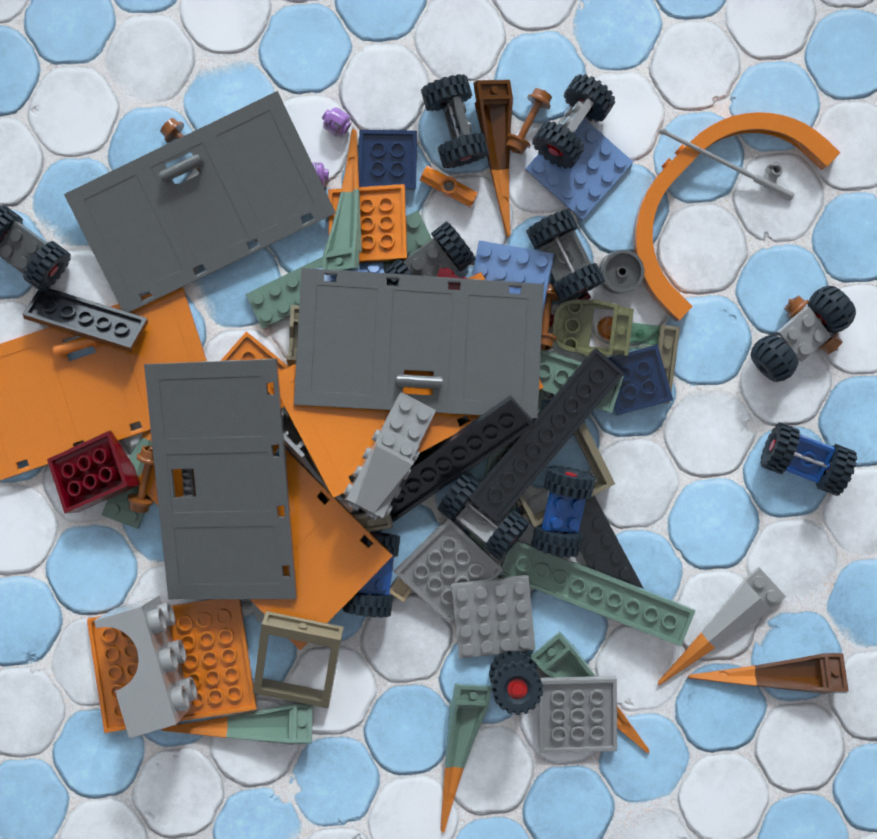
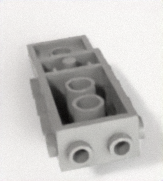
M402 392L398 394L380 430L376 429L371 440L374 442L371 448L367 447L362 456L365 460L362 466H357L353 474L355 477L353 483H349L344 491V495H346L344 501L348 502L347 506L357 511L359 508L366 512V516L374 520L377 518L381 519L384 515H389L393 507L390 503L393 497H398L402 489L399 485L402 479H407L411 471L410 468L420 453L417 449L436 412L435 409Z

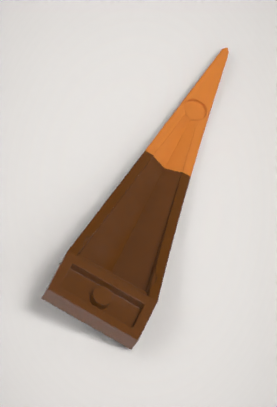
M476 80L473 82L476 98L474 104L481 133L485 136L489 150L487 159L505 234L509 237L511 234L509 204L510 149L506 147L508 141L507 135L511 133L513 106L510 80Z
M822 653L754 666L690 674L688 676L689 679L820 694L849 692L843 653Z

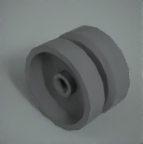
M620 250L609 253L602 258L598 265L605 279L601 286L610 293L621 294L633 291L641 284L644 278L643 262L638 255L631 251Z

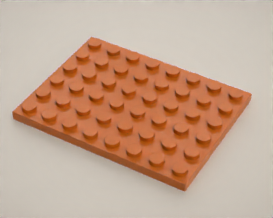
M207 599L171 605L175 615V625L169 626L173 641L179 639L182 641L186 652V662L180 664L184 678H193L198 695L197 700L191 701L193 706L180 721L256 710L257 701L256 695L253 693L254 682L241 599ZM101 616L91 617L87 619L104 733L127 730L115 691L129 684L136 674L139 662L137 648L132 639L118 629L111 627L96 628L94 620Z

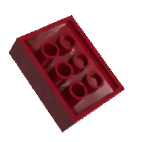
M107 431L47 459L64 514L79 513L140 486L135 467L112 431Z

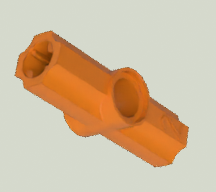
M426 166L419 180L441 192L444 196L450 197L471 208L478 195V192L459 183L453 177L446 176L429 166ZM446 183H452L454 189L446 191L443 186Z

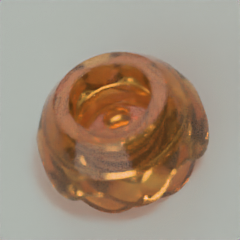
M606 316L598 322V334L601 338L610 340L611 330L608 329V326L612 329V316Z

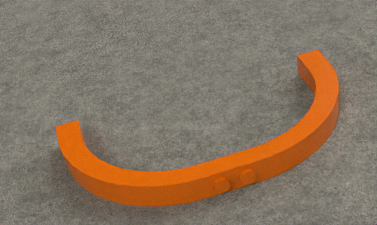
M765 112L744 113L720 120L700 132L690 141V143L705 150L712 144L734 135L748 133L770 135L798 148L820 170L826 168L841 153L824 136L809 125L785 115ZM683 144L674 152L677 156L673 160L669 158L661 166L663 168L662 172L655 178L644 194L636 214L633 230L634 253L643 262L645 270L642 281L653 299L676 322L693 306L669 283L658 264L653 246V223L657 207L668 187L701 154Z

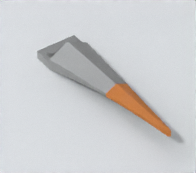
M760 567L742 581L708 625L660 678L658 685H661L770 612L775 605L786 597Z

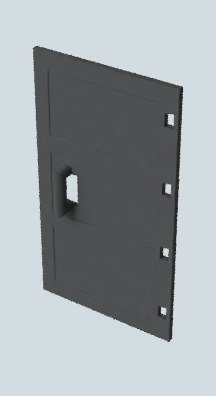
M278 91L64 194L122 311L131 312L336 214ZM190 152L193 155L169 168L166 167V164ZM197 167L200 169L201 174L175 185L174 178ZM311 213L314 219L303 223L301 217ZM257 238L260 244L249 249L247 243ZM203 264L206 270L195 275L194 268ZM150 290L153 296L142 300L140 294Z
M301 268L294 405L391 410L400 392L403 393V387L433 389L432 395H406L435 409V413L483 415L511 395L530 418H538L544 284ZM324 275H337L336 282L324 281ZM386 279L399 280L398 286L386 285ZM448 283L460 284L459 290H448ZM509 287L521 288L520 294H509ZM404 370L431 371L433 376L404 375Z
M277 359L144 364L168 600L296 599L297 588ZM273 382L274 394H268L267 383ZM279 444L280 456H274L273 445ZM173 469L182 470L184 490L182 497H175ZM284 505L285 517L279 516L278 506ZM289 565L290 576H284L283 566Z

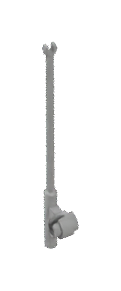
M665 128L659 130L660 134L666 135L753 179L755 183L789 200L794 198L795 193L775 184L777 178L783 173V167L780 163L773 162L768 164L765 169L766 175L763 178L668 132Z

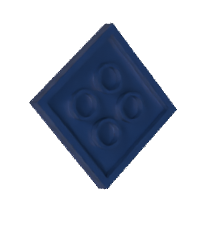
M359 130V187L405 184L406 190H416L417 131Z
M658 344L629 352V355L626 356L622 354L608 358L625 373L614 405L617 416L673 401Z

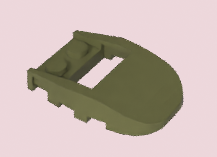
M597 299L566 301L557 308L554 316L553 335L557 337L556 343L564 350L585 354V356H588L594 348H597L605 356L629 355L634 309ZM594 308L614 310L609 349L590 346Z

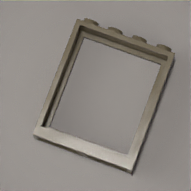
M583 422L574 433V436L597 480L592 496L611 487L615 482L585 422ZM503 454L496 457L497 461L503 456ZM522 494L516 501L517 507H521L524 512L522 516L530 522L532 527L542 524L545 509L533 514L524 494Z
M266 611L261 625L253 693L329 709L344 627ZM269 635L331 647L324 690L263 678Z

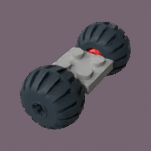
M825 286L816 290L810 297L808 306L803 308L777 331L780 337L768 335L759 339L754 344L750 354L753 363L765 377L773 382H780L790 378L796 371L799 361L805 360L831 337L828 332H841L853 323L856 316V308L853 302L843 291L835 286Z

